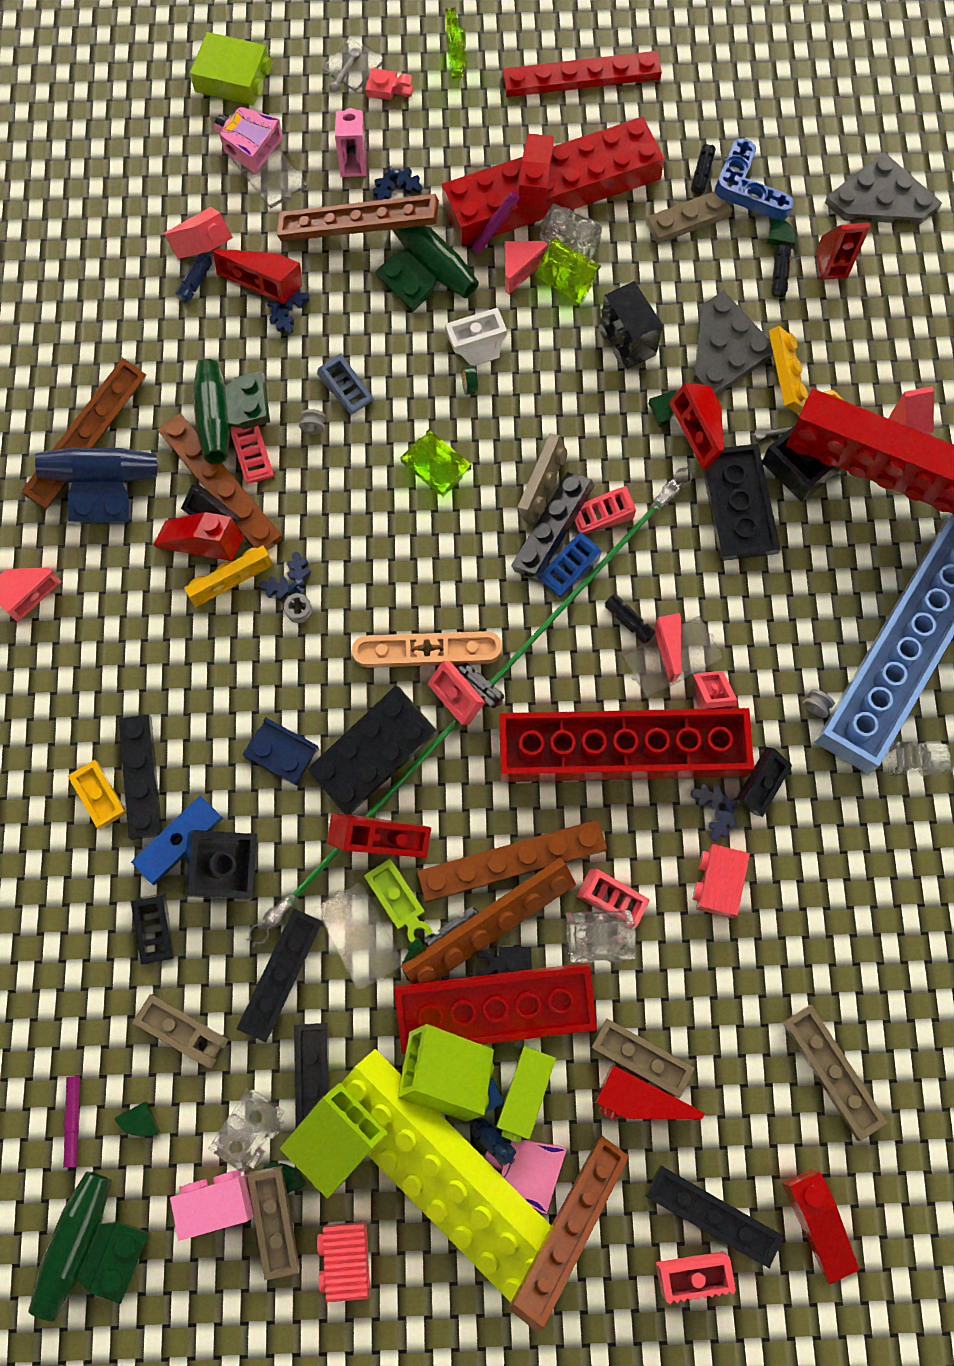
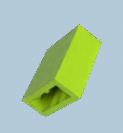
M206 32L189 74L194 91L197 93L254 106L258 95L260 96L263 92L264 79L271 72L272 60L268 56L266 45Z
M428 1024L410 1031L398 1098L466 1122L484 1116L489 1104L488 1088L494 1070L492 1062L494 1049Z
M525 1046L522 1048L496 1124L498 1128L502 1129V1137L517 1143L521 1142L522 1137L530 1140L556 1061L555 1057Z
M339 1083L317 1103L279 1149L328 1199L388 1132Z

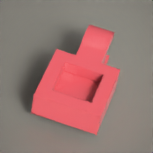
M371 68L365 88L366 96L392 100L393 94L411 97L414 89L411 86L412 76L402 74L397 77L396 71Z

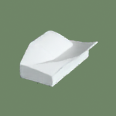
M498 308L445 324V331L454 352L460 354L470 365L476 366L500 357L502 341L507 336V329Z

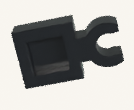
M499 947V956H493L488 951L477 952V958H486L490 963L487 969L477 970L478 976L490 975L493 971L506 973L532 969L531 947Z

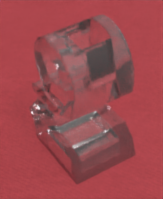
M896 742L890 746L887 752L889 776H901L913 770H918L921 776L946 774L952 771L950 748L945 744L926 745V743L916 745L913 742Z

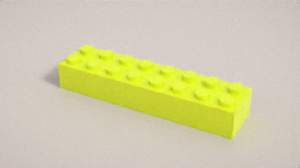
M374 1049L353 1068L341 1083L388 1132L368 1156L511 1303L551 1225L438 1111L398 1098L402 1075Z

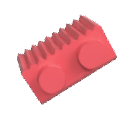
M712 844L707 852H702L699 862V869L703 870L702 881L696 882L692 900L697 901L696 910L732 919L738 916L750 853Z
M367 1221L325 1225L323 1227V1234H318L317 1236L318 1256H324V1271H319V1292L326 1294V1302L368 1299L370 1296Z
M724 1252L656 1262L661 1295L670 1305L673 1300L678 1303L680 1299L685 1302L687 1298L692 1301L694 1297L699 1300L701 1296L706 1299L708 1295L713 1298L715 1294L720 1297L721 1293L727 1295L728 1292L734 1294L736 1291L730 1257Z

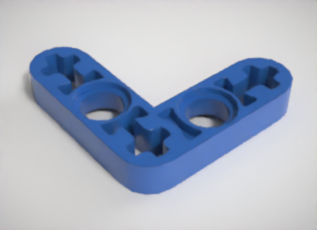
M739 138L735 140L715 187L716 194L723 200L776 220L786 219L793 207V199L782 191L745 178L755 155L756 146L748 139ZM740 152H743V153H744V157L738 156L739 153H740ZM730 167H736L740 169L741 172L735 171ZM728 181L733 183L732 187L727 186ZM749 193L755 194V195H757L760 199L753 198V197L749 196L748 194H749Z

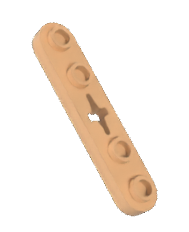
M487 631L368 635L358 638L352 645V655L355 662L361 667L366 668L440 665L442 661H450L453 665H463L465 663L489 664L498 660L502 653L501 639L495 633ZM425 643H430L431 648L439 649L431 651L430 656H424L423 651H418L424 648Z

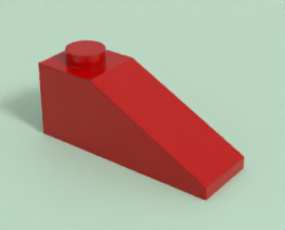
M527 133L519 179L518 195L520 199L518 200V206L546 209L555 136Z
M870 223L843 224L822 235L816 250L820 280L848 278L869 232Z
M216 249L213 251L217 275L282 304L303 286L300 263L278 253Z
M684 383L669 401V405L702 469L707 470L724 451L722 407L710 385Z
M204 512L165 520L154 542V546L166 550L233 561L242 542L243 535L232 517Z
M331 813L326 844L343 851L427 858L431 827L359 815Z
M614 1065L610 1066L594 1103L601 1106L598 1112L614 1121H617L619 1116L626 1119H703L705 1115L704 1112Z
M810 1169L781 1183L827 1283L830 1285L859 1271L860 1269L837 1205L822 1173Z

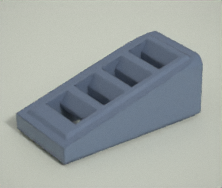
M341 353L318 368L317 375L350 415H353L374 401L373 396ZM340 369L342 373L332 378L331 374ZM344 378L349 380L340 387L337 385ZM351 386H354L356 388L354 391H352L346 396L343 393ZM361 394L363 398L352 405L349 400Z

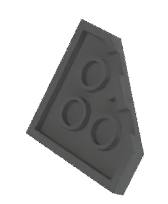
M884 151L830 193L825 200V204L843 220L855 221L856 218H871V222L893 223L894 220H909V224L919 225L938 211L942 204L936 196Z
M724 290L702 305L693 378L697 384L710 385L715 396H717L774 356L771 341Z

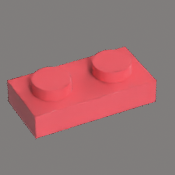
M442 661L427 683L461 725H470L485 704L483 698L450 661Z

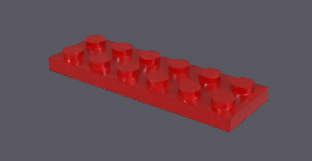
M589 962L394 986L402 1054H406L410 1031L425 1024L478 1044L597 1030Z

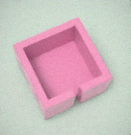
M240 1169L213 1177L214 1184L208 1185L207 1179L180 1186V1194L170 1197L178 1241L240 1224L254 1218L247 1178L248 1174L241 1176Z

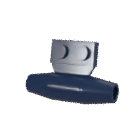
M72 447L35 453L36 477L72 483L68 492L69 524H129L128 492L123 483L157 477V455L124 448Z

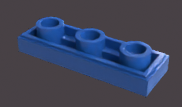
M200 795L140 852L131 863L152 885H155L186 855L188 832L192 830L211 831L223 817ZM182 836V842L179 845H174L175 839Z

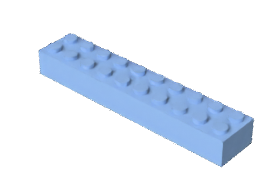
M948 514L814 742L868 775L880 766L954 636V514Z

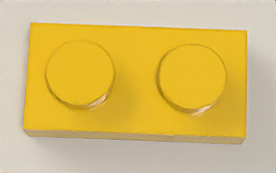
M96 760L68 775L96 828L102 829L126 814L124 806Z

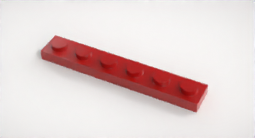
M658 51L503 68L506 97L659 80L662 74Z

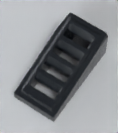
M166 893L140 897L130 901L141 965L173 959L174 953ZM155 905L158 907V911L143 913L142 908ZM160 918V924L144 926L145 920ZM162 931V937L146 939L145 934ZM164 944V950L147 952L148 946Z

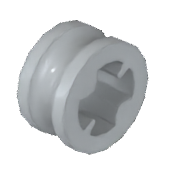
M306 409L301 412L300 418L302 420L299 423V428L302 431L310 434L324 432L325 425L323 423L326 421V415L323 412L315 409Z
M295 593L285 600L284 610L292 622L303 623L312 615V606L307 596ZM300 602L305 610L301 609L302 613L295 614L294 609H291V607L295 608V603Z
M811 689L808 694L810 698L804 700L803 706L812 714L826 718L829 714L828 708H832L835 704L834 700L820 690Z

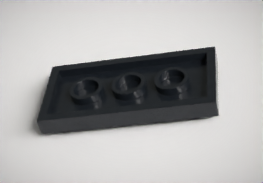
M759 444L724 447V451L707 470L702 469L720 561L779 554L781 549Z
M395 685L307 770L344 814H351L428 743L438 731L404 691Z

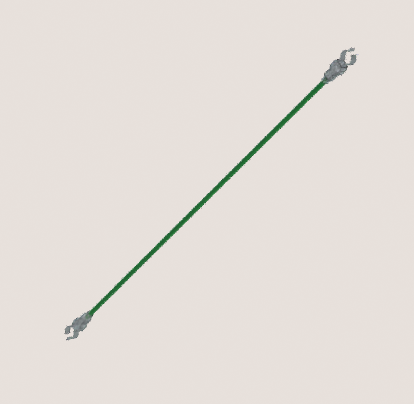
M687 467L679 468L676 471L674 480L668 481L662 487L661 493L655 498L645 515L489 681L491 684L495 685L652 514L663 508L669 501L674 500L679 495L681 487L690 484L695 470L690 473V481L686 483L681 482L680 485L676 482V474L678 472H686ZM456 718L365 815L366 817H372L460 723ZM334 848L293 893L283 898L275 907L270 908L263 917V924H255L250 928V938L246 939L247 941L252 939L251 932L256 926H264L265 923L270 926L267 928L265 940L254 942L253 947H255L256 943L262 944L268 940L269 929H275L282 924L286 914L298 900L297 897L333 860L341 849Z

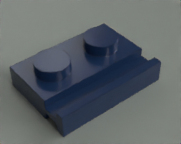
M265 717L264 723L257 730L242 755L244 758L297 786L319 747Z

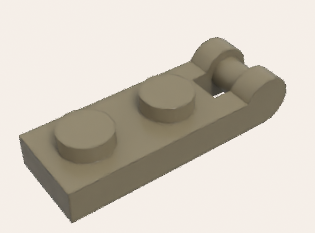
M153 994L148 996L133 1021L134 1025L210 1069L213 1068L217 1061L215 1056L220 1048H224L229 1041L224 1035L207 1027ZM201 1037L209 1040L204 1051L196 1048Z

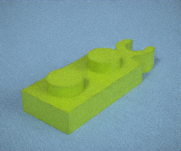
M391 858L364 875L398 931L405 926L408 927L407 935L411 943L415 940L414 933L417 929H424L428 936L432 935L430 926L418 919L425 911Z

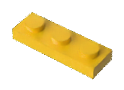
M780 326L769 330L783 403L788 409L796 414H800L808 393L801 380L802 365L797 359L795 352L797 341L792 333H788Z
M264 546L251 548L235 561L222 563L216 568V571L206 576L194 578L184 589L193 605L197 607L272 567L273 564Z

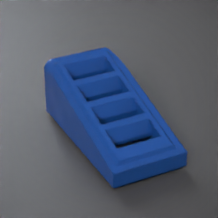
M580 532L544 570L539 580L560 598L600 559L601 549ZM578 548H579L580 550H582L588 557H586L584 554H582V553L578 550ZM571 555L581 563L579 567L569 559ZM562 564L572 572L571 576L560 567ZM554 572L565 581L562 585L551 576Z

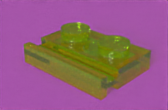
M456 7L445 9L446 48L452 79L462 78V66L467 65L465 48H462V46H466L465 29L459 28Z
M552 238L548 250L545 251L535 276L578 303H582L601 265L559 239Z
M429 429L422 438H419L400 457L402 464L442 497L463 478L467 471L471 470V463Z

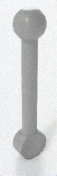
M358 48L350 50L351 57L335 82L330 83L329 88L332 92L336 93L339 91V84L355 60L360 59L361 55Z
M792 427L770 431L757 429L754 439L761 442L765 437L784 434Z

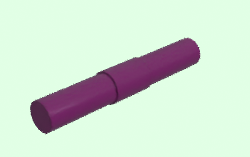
M511 191L472 245V249L476 253L482 252L520 199L516 192Z
M80 1076L66 1077L63 1168L77 1167Z

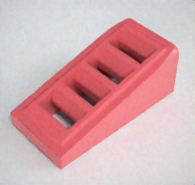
M259 426L244 430L238 427H231L230 433L246 484L274 477ZM258 442L257 445H254V446H251V447H247V448H244V449H242V447H241V446H245V445H248V444H252V443ZM260 453L262 455L249 460H245V458L249 456H253ZM265 464L264 468L250 472L248 470L250 467Z
M627 486L612 490L585 502L574 520L578 534L580 532L584 535L633 520L636 508ZM617 502H621L623 510L619 509ZM610 505L613 514L608 515L605 506ZM597 508L601 516L599 520H597L594 509ZM587 512L591 522L587 525L582 515V513Z
M680 613L658 617L653 628L670 683L676 682L681 674Z
M590 869L576 896L587 904L634 928H637L650 901L649 898L599 869ZM597 882H600L601 884L595 896L592 895ZM608 887H610L612 891L607 901L604 902L602 899ZM620 893H622L624 897L618 909H616L614 905ZM631 899H634L636 903L630 915L625 914Z

